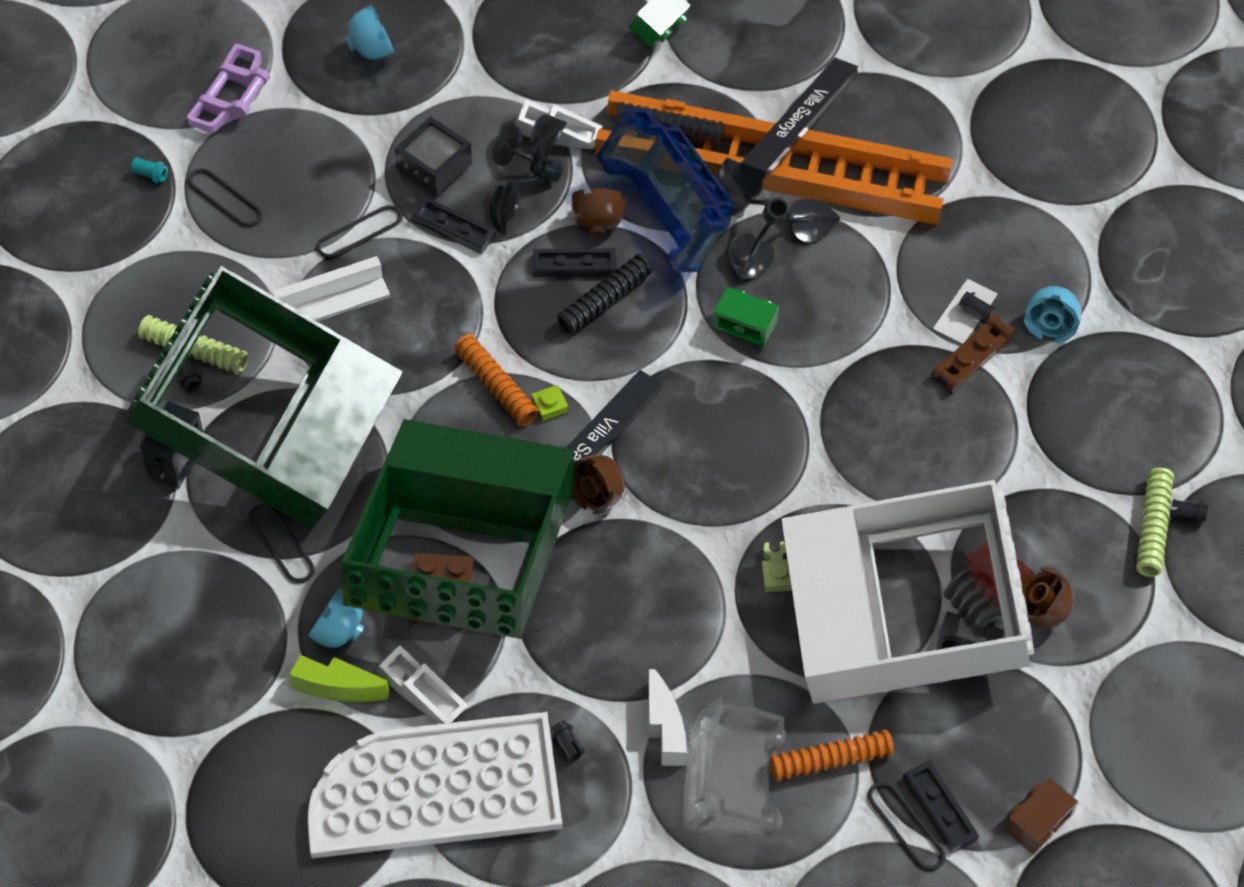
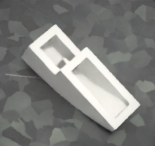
M527 99L524 101L515 121L522 135L530 137L536 120L542 115H550L568 123L555 145L594 149L598 129L602 128L601 125L554 104L551 110Z
M400 645L375 671L381 678L387 680L388 685L402 697L440 724L452 723L468 706L425 663L421 666Z
M649 669V738H661L662 766H686V734L678 706L655 669Z

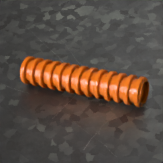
M473 334L462 336L454 346L455 353L464 360V363L485 384V387L490 390V393L495 396V399L500 402L501 406L506 408V411L511 414V417L516 420L519 426L531 423L538 414V408L517 387V384L512 381V378L491 357V354L486 352V349L481 346V343L476 340Z
M884 729L881 730V734L875 731L872 732V736L866 733L863 734L862 738L857 735L854 736L853 740L848 737L844 739V742L839 739L835 741V744L827 742L826 746L817 744L816 748L808 746L807 750L799 748L798 752L790 750L789 754L781 752L779 756L772 754L769 758V765L773 778L778 782L781 781L782 777L787 780L791 778V775H794L796 778L800 776V773L809 775L810 771L818 773L819 769L827 771L828 767L836 769L837 765L845 767L847 763L854 765L856 761L863 763L865 759L869 761L874 760V757L881 759L885 754L887 757L893 755L894 746L890 733Z

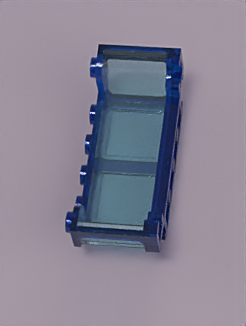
M626 108L596 157L608 174L629 175L636 188L642 193L650 208L663 223V227L668 230L679 249H672L670 251L668 261L676 273L697 272L701 261L718 236L724 233L730 225L731 219L729 217L734 210L735 204L678 126L672 123L668 128L655 121V113L648 109Z

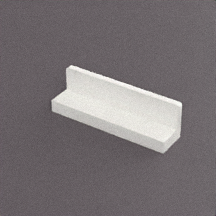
M377 256L272 291L274 297L317 322L390 297L389 290L382 278L381 263Z

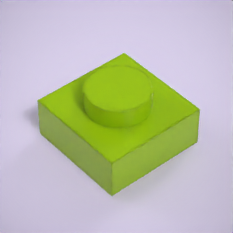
M558 385L531 393V400L538 408V414L542 422L569 413V406Z

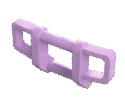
M235 44L232 47L224 63L218 69L219 74L207 92L200 96L196 105L188 114L187 119L190 126L209 133H215L228 119L234 120L246 116L249 111V104L260 87L265 85L270 79V74L266 70L259 68L262 62L260 51L241 44ZM244 56L253 59L250 70L233 65L236 58ZM227 80L248 86L240 100L229 103L217 99L216 96ZM203 110L218 115L212 122L198 119Z

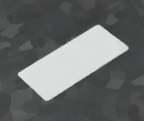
M969 279L965 281L934 326V330L962 344L967 340L981 319L967 310L965 312L962 311V307L958 305L966 291L970 293L975 292L976 297L989 305L997 296V293Z

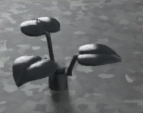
M542 115L536 120L530 133L532 156L516 149L522 139L519 126L513 122H505L501 125L493 145L492 153L495 163L500 166H506L510 163L513 154L531 162L530 171L535 177L508 181L506 186L499 185L495 189L491 197L489 213L494 226L500 232L507 234L508 226L519 204L520 194L515 185L535 182L542 184L544 179L551 182H557L563 172L562 163L547 157V155L568 124L566 121L550 115Z
M726 158L723 161L718 175V188L723 200L736 208L743 206L746 201L751 205L765 206L762 215L766 224L756 238L750 233H742L737 235L729 245V260L736 276L740 279L758 277L771 266L774 260V248L771 244L762 241L771 225L779 224L786 217L788 222H793L792 232L796 238L805 243H816L822 240L839 222L840 217L836 212L825 204L813 199H799L791 205L790 210L788 203L780 197H775L771 200L768 198L764 200L752 199L757 197L762 191V178L740 170L741 162Z

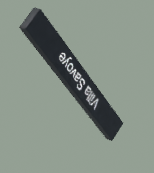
M835 57L741 162L740 170L766 179L857 75L859 66Z
M639 370L566 447L574 449V461L592 454L601 455L662 390V383Z

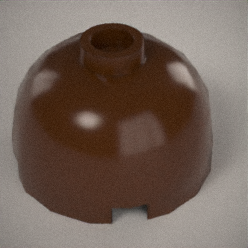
M593 188L592 194H584V189L575 191L571 195L573 218L581 228L589 230V234L595 236L605 235V231L614 229L622 221L626 209V197L621 198L622 193L602 188Z
M592 454L574 461L572 496L578 505L584 510L588 506L594 511L592 514L603 513L616 505L625 489L624 475L617 463L610 457L600 454Z
M1052 567L1039 568L1042 572L1035 575L1032 573L1026 575L1021 581V587L1025 598L1028 622L1034 627L1052 628L1064 622L1071 614L1075 605V593L1071 583L1061 572Z

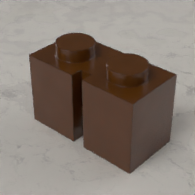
M1050 777L1042 785L1039 783L1035 784L1026 796L1028 799L1022 805L1019 803L1015 804L1006 816L1009 820L1005 831L1033 855L1052 837V830L1056 833L1074 815L1078 801Z

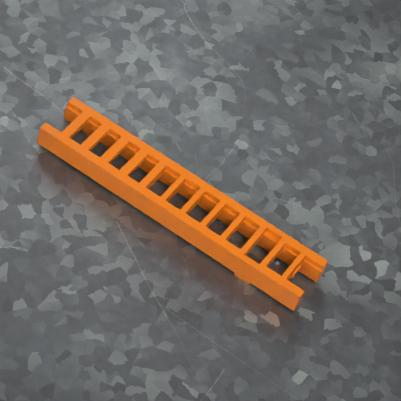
M611 90L608 98V115L616 117L618 105L623 101L626 105L633 103L634 107L641 105L645 109L648 106L650 110L658 108L659 112L662 110H666V113L673 111L674 115L682 113L686 117L688 114L691 115V118L698 116L699 120L707 118V121L710 122L713 119L715 123L723 121L725 125L723 138L733 141L729 155L711 151L713 142L708 144L705 140L703 149L685 146L686 139L682 138V135H679L677 143L673 144L659 141L660 134L657 130H654L650 139L633 136V125L629 127L624 125L622 133L598 129L595 139V156L718 180L721 165L726 158L737 162L744 160L742 157H737L741 142L757 145L776 123L688 106L686 102L671 99L663 101ZM808 130L783 158L782 165H777L766 179H762V190L938 225L944 198L923 194L927 179L948 183L953 158ZM793 152L811 156L808 171L789 167ZM821 158L836 161L833 176L817 173ZM847 163L863 166L859 181L844 178ZM874 169L889 172L886 186L870 183ZM900 174L916 177L913 190L909 188L897 189Z

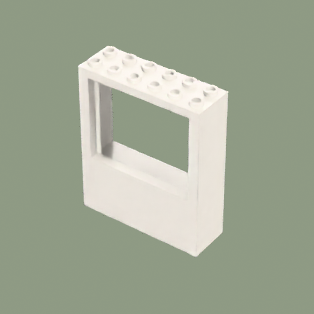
M995 480L782 518L804 674L813 704L1030 666L1029 655L1034 654L1030 623L1028 622L1009 518L1006 512L1003 490L997 491ZM985 525L1006 638L892 658L873 545Z

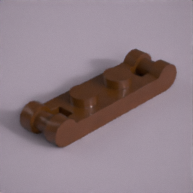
M993 313L985 324L946 360L934 367L931 377L937 381H943L946 384V388L952 393L956 392L1012 340L1017 329L1010 324H1004L1002 318ZM994 330L1000 334L997 338L991 334Z

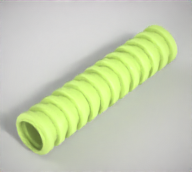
M147 315L139 325L138 335L140 339H147L148 342H154L156 345L165 347L177 326L175 324L169 325L167 321L161 322L159 318L153 319L151 315ZM204 335L199 336L188 357L194 356L196 360L201 359L204 363L209 362L212 366L217 365L220 369L225 368L228 372L233 371L236 375L244 371L248 362V353L246 351H240L236 347L232 348L228 344L224 346V343L220 341L216 343V340L212 338L208 340V337Z
M1153 468L1148 472L1136 564L1137 572L1148 577L1158 576L1163 571L1162 565L1164 563L1163 558L1169 522L1172 481L1174 479L1173 472L1166 468Z

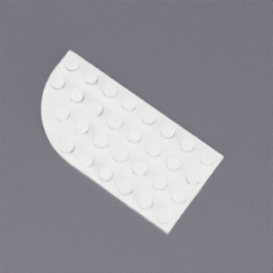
M547 712L401 728L382 731L364 737L343 754L339 753L323 770L324 774L316 788L313 789L308 811L311 858L562 829Z

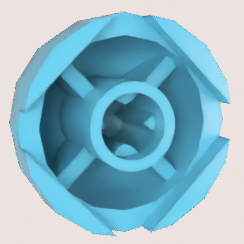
M372 5L361 9L351 18L348 25L350 36L346 37V41L352 52L357 50L362 57L368 60H378L394 52L383 25L379 22V17Z
M1048 286L1038 290L1031 296L1025 309L1024 323L1029 332L1042 340V335L1055 338L1054 343L1063 342L1073 337L1081 322V305L1076 296L1068 289L1060 286Z
M339 587L311 629L308 637L312 638L314 642L329 648L343 646L349 639L355 642L364 628L360 624L363 610L343 606L342 588Z

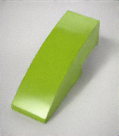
M301 655L289 674L292 689L328 700L371 702L387 700L389 696L387 680L333 657L327 667Z

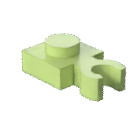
M769 542L765 543L763 555L767 561H762L761 566L764 591H792L788 559H784L786 555L785 542H780V551L772 552L769 549Z

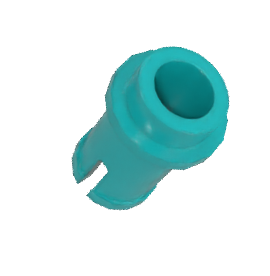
M136 157L131 164V172L133 174L151 178L155 183L163 182L168 174L167 166H164V163L160 161L154 163Z

